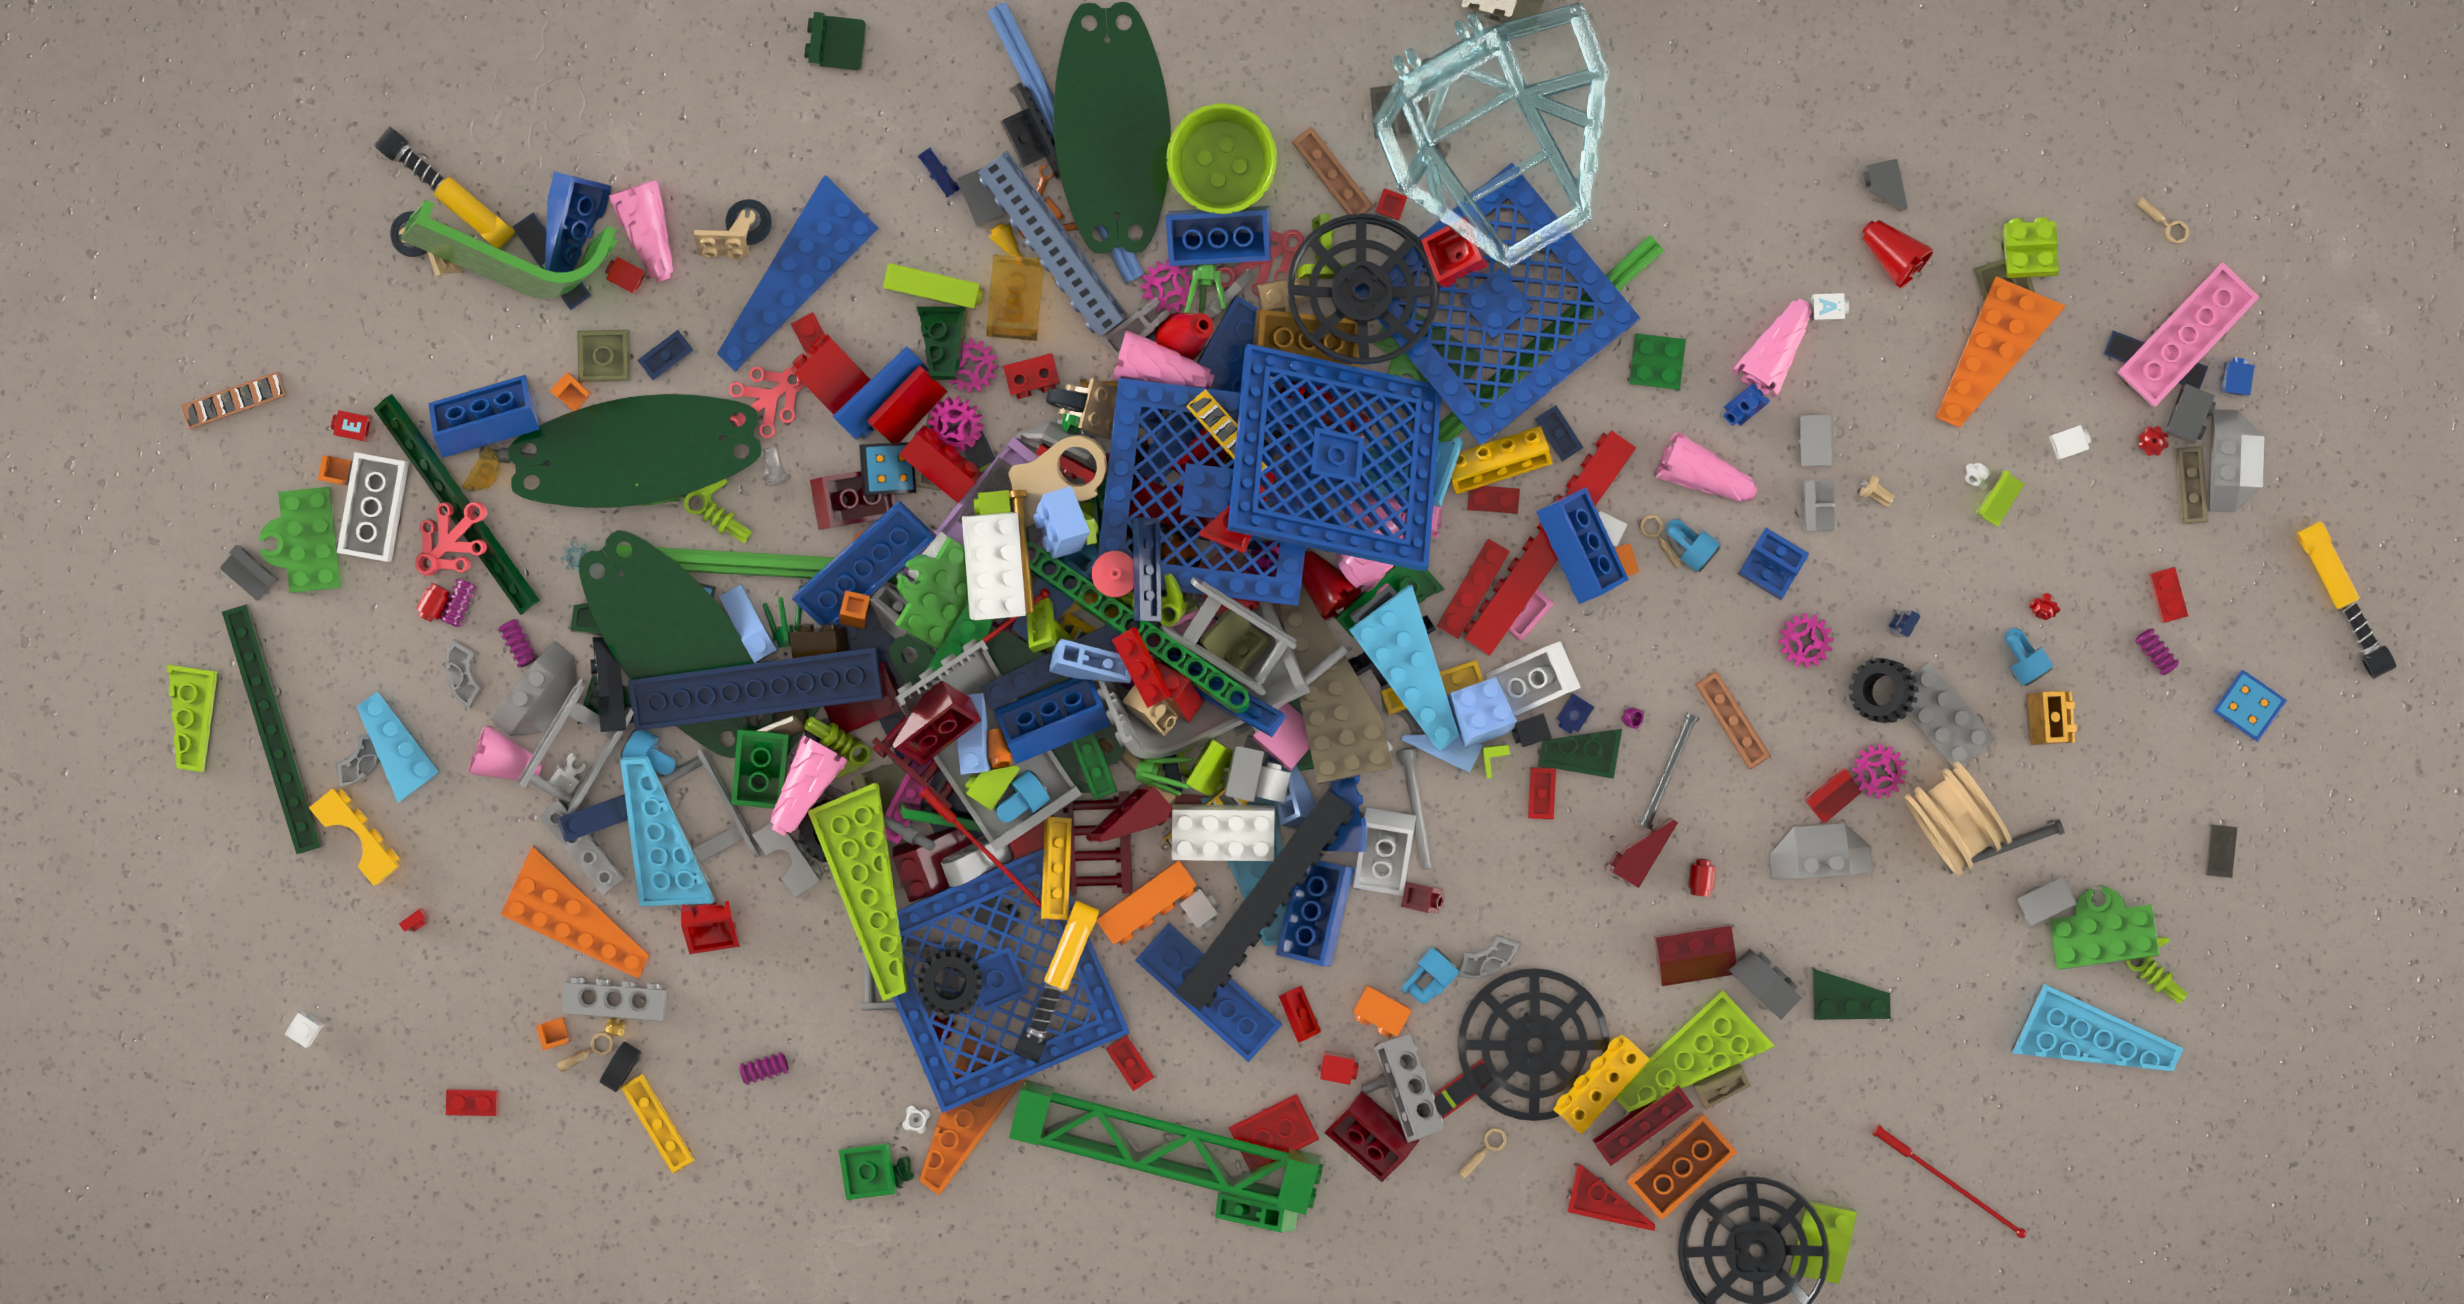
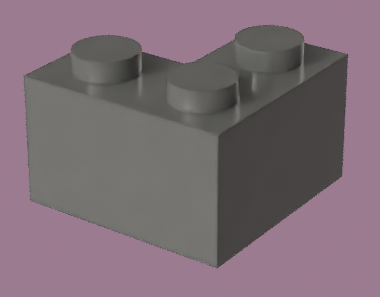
M1749 949L1729 971L1782 1020L1802 999L1795 991L1798 986L1786 977L1776 965L1772 969L1769 966L1772 962L1762 952L1757 955Z

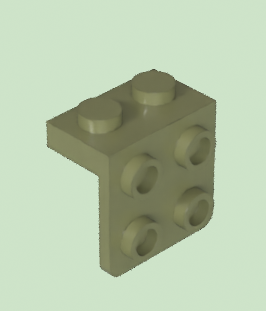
M1231 609L1226 610L1200 639V643L1206 650L1243 673L1272 644L1267 637L1253 628L1248 620Z
M892 763L852 776L854 780L851 782L852 791L854 792L873 783H878L882 811L885 815L906 772L896 763Z

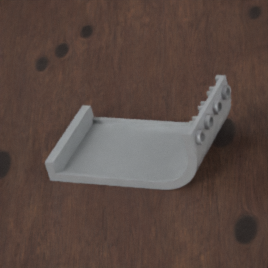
M1259 602L1261 609L1254 611V613L1284 631L1272 603ZM1248 621L1253 628L1267 637L1272 643L1245 671L1246 675L1254 679L1279 640ZM1287 646L1262 684L1266 691L1264 696L1257 694L1219 670L1245 688L1248 694L1274 708L1280 707L1310 692L1294 652L1289 646ZM1172 651L1173 653H1175V654H1177V655L1180 654L1179 651ZM1094 680V682L1098 681L1101 687L1097 691L1102 702H1107L1108 704L1107 716L1111 724H1116L1118 731L1115 732V736L1120 746L1125 745L1134 756L1139 758L1155 759L1175 755L1245 723L1202 699L1204 703L1192 720L1188 723L1178 717L1173 728L1164 737L1135 716L1122 702L1130 690L1124 688L1121 682Z
M973 639L962 647L963 653L957 657L952 653L940 661L943 665L936 671L931 667L919 675L921 681L915 685L909 682L897 690L900 695L895 697L907 719L922 695L942 680L962 693L970 695L983 693L981 686L1002 676L987 651L988 647L983 640L977 643ZM984 695L989 731L997 728L1001 729L994 710L1018 699L1015 698L992 710ZM958 739L933 757L995 852L1082 795L1051 750L1018 764L1012 758L1011 765H1016L1020 768L1013 780L1025 770L1033 771L1049 791L1050 801L1034 813L1026 810L1013 821L1003 822L998 818L995 807L1014 794L1010 786L1007 787L991 811L966 794L968 788L965 787V784L972 774L977 776L979 772L961 775Z

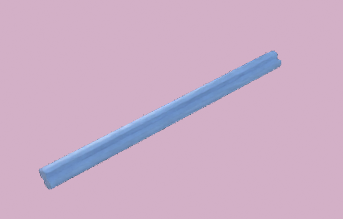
M1006 2L1001 3L988 10L987 13L1024 86L1029 89L1032 101L1036 109L1041 113L1047 131L1054 139V96ZM1102 225L1096 226L1103 241L1106 240L1108 237L1107 228ZM1119 244L1118 248H1113L1109 252L1125 284L1144 275L1133 252H1127L1123 247L1119 248Z

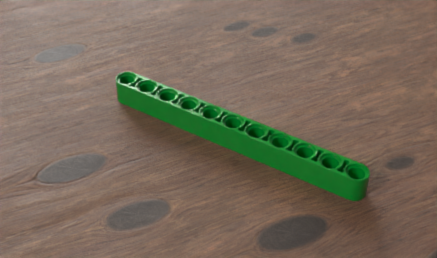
M1028 542V550L1036 553L1035 558L1030 560V571L1032 574L1120 635L1127 631L1126 627L1129 623H1139L1140 628L1138 632L1152 657L1188 678L1194 686L1230 711L1242 713L1248 709L1250 699L1245 688L1151 623L1134 621V612L1115 598L1102 594L1086 578L1057 558L1052 559L1051 554L1035 543ZM1047 565L1057 567L1056 572L1052 575L1044 574L1043 570ZM1069 579H1074L1077 581V586L1074 589H1066L1064 583ZM1090 593L1098 595V600L1093 604L1085 602V597ZM1109 608H1117L1119 610V614L1115 618H1108L1105 613ZM1150 637H1159L1161 639L1160 644L1157 647L1148 646L1147 641ZM1172 651H1179L1182 657L1179 661L1172 662L1168 659V655ZM1194 665H1199L1203 668L1202 673L1198 676L1189 674L1190 668ZM1221 680L1224 686L1221 690L1214 691L1210 688L1211 682ZM1236 694H1241L1245 697V700L1241 705H1234L1231 703V698Z

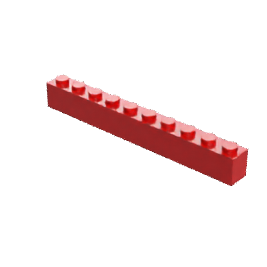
M1612 430L1608 435L1603 432L1595 443L1598 449L1594 455L1588 453L1580 465L1584 469L1579 476L1574 474L1568 481L1566 487L1569 490L1564 497L1586 487L1594 505H1597L1636 449L1635 446ZM1559 495L1555 501L1560 500L1564 497ZM1541 523L1536 527L1540 530L1536 537L1532 538L1530 536L1523 545L1522 549L1525 552L1520 559L1515 557L1507 568L1510 571L1508 577L1505 580L1500 578L1492 589L1496 594L1491 601L1486 598L1478 609L1481 615L1475 622L1471 619L1463 631L1467 634L1464 640L1488 657L1495 650L1558 560Z

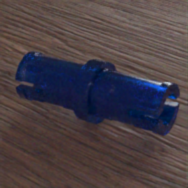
M931 147L918 155V158H920L931 174L929 177L931 180L936 181L946 195V198L960 189L948 174L947 166L941 164Z

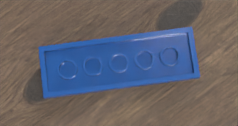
M898 501L793 594L792 600L820 626L826 623H836L838 625L840 623V610L845 591L871 596L903 568L907 561L914 558L915 555L928 546L935 539L936 534L901 501Z
M1168 923L1135 961L1249 1062L1282 1026V1023L1232 978L1224 988L1219 985L1214 992L1217 995L1214 1002L1209 1008L1204 1006L1201 1011L1176 993L1177 989L1204 953L1173 925Z

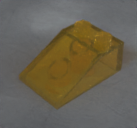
M993 254L987 337L1037 341L1043 266L1040 258Z

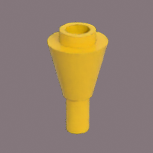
M1001 222L990 230L992 234L989 238L1003 251L1010 254L1018 267L1027 262L1018 250L1010 223L1004 225Z

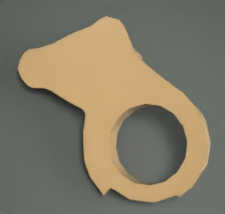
M1084 435L1068 436L1055 443L1050 449L1030 463L1011 467L1008 473L1012 484V491L1026 490L1027 497L1023 498L1026 527L1034 524L1033 515L1042 495L1072 486L1077 501L1089 500L1098 495L1097 487L1104 480L1108 467L1104 449L1094 439ZM1081 447L1087 449L1094 456L1097 471L1091 482L1076 485L1069 482L1063 476L1060 470V459L1066 449Z

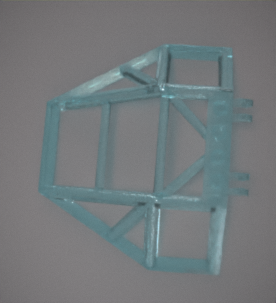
M1577 2L1484 29L1475 13L1468 14L1467 21L1474 32L1470 35L1464 22L1458 20L1454 23V27L1461 41L1423 63H1421L1416 51L1409 48L1405 51L1408 63L1412 67L1409 71L1401 56L1397 55L1392 59L1395 70L1400 76L1372 121L1398 190L1507 268L1513 267L1591 220L1592 207H1590L1593 176L1594 172H1597L1599 154H1596L1598 138H1601L1606 100L1603 94L1605 81H1608L1609 70L1583 3ZM1571 23L1588 69L1526 85L1509 40ZM1498 55L1507 80L1476 68ZM1465 75L1505 90V92L1434 133L1450 83ZM1591 85L1587 113L1548 97ZM1437 91L1427 122H1425L1418 101ZM1514 98L1542 151L1473 192L1468 193L1434 144ZM1402 107L1419 148L1408 168L1391 127ZM1539 111L1585 128L1579 179L1574 178ZM1547 160L1573 210L1508 248L1507 244L1502 241L1475 202ZM1424 173L1426 174L1430 195L1416 186ZM1442 184L1471 224L1447 208Z

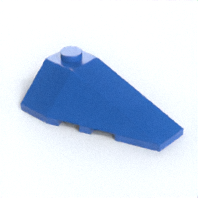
M554 171L548 194L545 270L558 273L573 271L582 254L581 248L587 238H591L594 233L592 230L598 217L602 218L606 211L611 185Z
M1360 776L1331 782L1330 788L1354 805L1351 810L1354 815L1346 826L1341 824L1335 831L1339 835L1329 847L1326 844L1321 851L1366 852V819L1361 818L1359 806L1363 804V796L1359 794L1356 786L1360 781Z

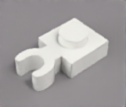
M572 753L567 757V766L562 768L558 765L546 781L571 794L580 782L579 778L575 775L585 770L586 762L583 760L579 766H573L572 762L576 757Z

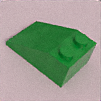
M738 729L731 805L775 808L787 779L789 734Z

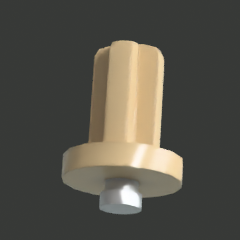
M1872 475L1868 480L1866 478L1863 479L1860 484L1862 486L1860 491L1861 497L1867 498L1870 496L1885 507H1888L1893 502L1894 494L1878 484L1879 477Z

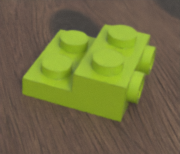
M2039 217L2034 222H2024L2021 218H2014L2009 223L2004 224L2003 241L2007 278L2058 276L2056 221H2049L2047 217Z

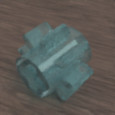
M573 541L572 548L563 547L567 553L566 556L560 559L567 560L569 563L566 566L567 570L576 566V571L579 572V561L573 563L574 557L571 554L572 552L581 551L580 557L582 558L587 553L585 549L588 544H583L580 548L577 541Z

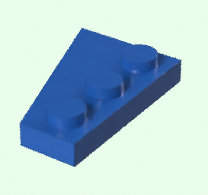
M1047 565L1043 573L1052 575L1056 572L1057 567ZM1037 578L1032 588L1033 599L1040 594L1041 589H1048L1050 592L1048 598L1053 602L1054 619L1057 620L1074 602L1040 578ZM1069 579L1064 583L1066 589H1074L1077 586L1074 579ZM1020 616L1016 619L1013 628L1028 642L1027 616Z

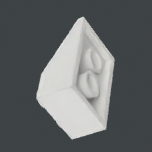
M1561 641L1548 645L1485 674L1487 679L1497 678L1514 716H1518L1581 688Z
M1366 807L1364 817L1366 819V852L1358 853L1353 888L1403 896L1416 816Z

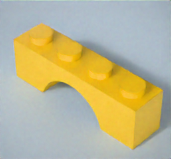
M332 788L310 806L309 809L324 827L343 825L355 831L363 847V854L358 868L372 885L376 886L401 866L398 862L400 857L391 847L389 849L385 847L381 842L384 838L375 828L371 830L365 823L368 819L359 808L355 810L351 806L349 795L343 789Z

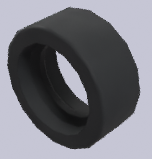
M624 1041L612 1057L599 1082L617 1092L635 1066L641 1051Z

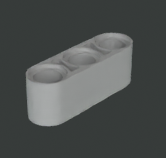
M986 837L979 840L1002 864L1013 858L1009 844L995 852ZM974 843L941 861L950 887L965 884L997 867Z

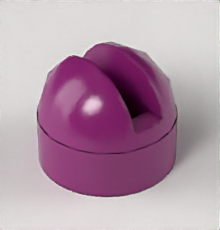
M1635 707L1626 708L1624 715L1621 716L1622 722L1627 727L1639 728L1644 719L1643 711Z

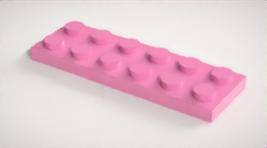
M2223 262L2220 263L2117 373L2153 408L2156 407L2255 303L2259 296Z

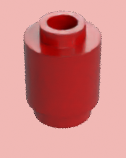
M431 583L429 588L426 587L416 607L420 611L418 616L429 622H432L433 618L439 620L446 602L449 600L448 595L450 591L435 583Z
M1698 858L1696 863H1691L1688 888H1691V895L1708 897L1711 891L1714 890L1716 866L1711 864V860Z

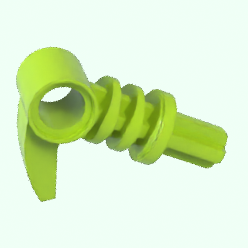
M727 479L691 492L685 497V509L691 514L703 516V522L709 520L712 528L715 525L718 526L719 534L722 535L724 532H727L742 543L747 542L750 538L752 531L733 519L735 513L732 511L728 514L724 513L725 508L718 509V503L711 499L712 493L728 483ZM695 496H699L703 500L702 508L697 511L693 510L690 506V501Z
M1169 573L1164 575L1167 596H1161L1160 623L1164 626L1175 625L1186 612V604L1183 601L1181 588L1174 576ZM1133 590L1124 596L1113 597L1120 603L1130 605L1131 610L1134 612ZM1167 607L1172 608L1176 615L1170 614Z
M813 716L805 721V730L819 737L821 745L824 747L829 746L831 750H836L839 755L848 760L844 769H841L835 778L846 776L870 762L872 752L861 739L852 738V735L849 733L845 734V731L842 729L838 730V725L835 723L827 725ZM857 748H862L858 756H853V752Z
M2157 937L2159 947L2170 942L2168 937ZM2152 957L2142 958L2137 966H2132L2130 960L2123 961L2127 968L2139 971L2141 979L2146 977L2148 985L2153 983V990L2156 993L2163 991L2177 1004L2182 1003L2186 999L2188 993L2171 979L2173 973L2171 971L2164 973V967H2157V961Z

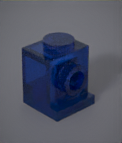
M1571 693L1555 719L1560 721L1558 726L1570 734L1573 730L1579 732L1595 707L1574 693ZM1573 710L1579 713V717L1576 720H1572L1569 716Z

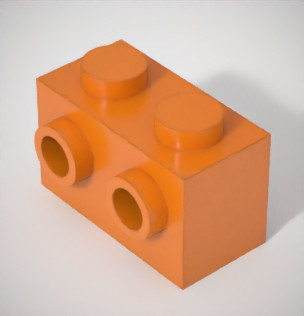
M1366 985L1352 1012L1356 1014L1355 1020L1366 1026L1372 1023L1379 1027L1377 1032L1391 1038L1392 1035L1398 1037L1412 1009L1375 988Z

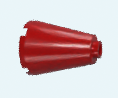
M1881 220L1876 222L1870 221L1862 231L1864 233V242L1895 285L1900 289L1913 280L1911 276L1917 271L1920 273L1933 255V249L1930 246Z
M1203 313L1170 314L1160 323L1156 330V343L1178 352L1181 356L1194 360L1201 353L1213 332V321L1208 315Z
M1305 551L1302 584L1320 616L1325 621H1328L1338 615L1336 610L1342 607L1345 609L1356 599L1361 592L1360 588L1362 586L1356 588L1340 569L1315 552Z

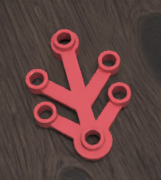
M1294 229L1287 230L1283 234L1272 231L1271 241L1279 244L1271 247V260L1243 262L1231 269L1228 267L1218 269L1217 271H1221V274L1227 273L1230 276L1228 282L1224 283L1221 281L1222 288L1229 287L1235 281V278L1246 269L1252 270L1261 265L1257 280L1252 285L1253 294L1259 296L1254 290L1255 285L1267 282L1274 258L1282 253L1284 254L1281 266L1275 272L1274 279L1275 281L1278 280L1277 274L1279 272H1284L1288 278L1293 256L1305 240L1303 234ZM1290 238L1297 240L1298 243L1295 247L1288 245L1287 242Z
M754 367L750 370L749 377L754 382L767 380L779 383L771 390L743 386L739 382H734L729 387V393L733 397L747 396L759 398L750 405L757 413L766 407L764 423L760 426L759 430L764 438H771L775 434L774 420L777 398L785 392V408L781 410L780 418L785 423H791L795 420L796 392L800 391L804 384L798 377L795 384L792 385L788 382L789 376L795 375L790 369L791 367L785 369L783 373L764 371L760 367ZM755 370L762 372L760 379L753 378ZM735 385H739L742 389L738 395H735L732 391ZM787 410L792 412L790 420H785L783 417L784 412ZM739 413L737 416L731 415L730 421H735L736 427H739L745 423L746 417L743 413ZM765 426H770L772 428V433L770 435H765L763 433V428Z
M449 502L440 503L436 507L439 522V544L434 549L432 534L437 531V523L432 519L421 522L422 552L418 554L415 560V567L418 572L425 576L434 575L439 569H450L459 573L465 572L471 566L470 560L467 557L462 556L455 560L440 558L446 551L467 552L476 556L486 552L487 544L481 539L472 542H457L473 523L481 522L486 518L487 509L483 503L472 502L466 505L464 509L465 517L450 533L449 517L452 516L454 508ZM443 506L447 507V514L443 513ZM476 507L480 510V516L475 513ZM427 523L431 525L430 532L426 529ZM476 543L481 546L480 552L475 548ZM427 559H430V561H431V567H428V566H427V564H426V560H427ZM460 560L464 562L465 566L463 569L459 566Z

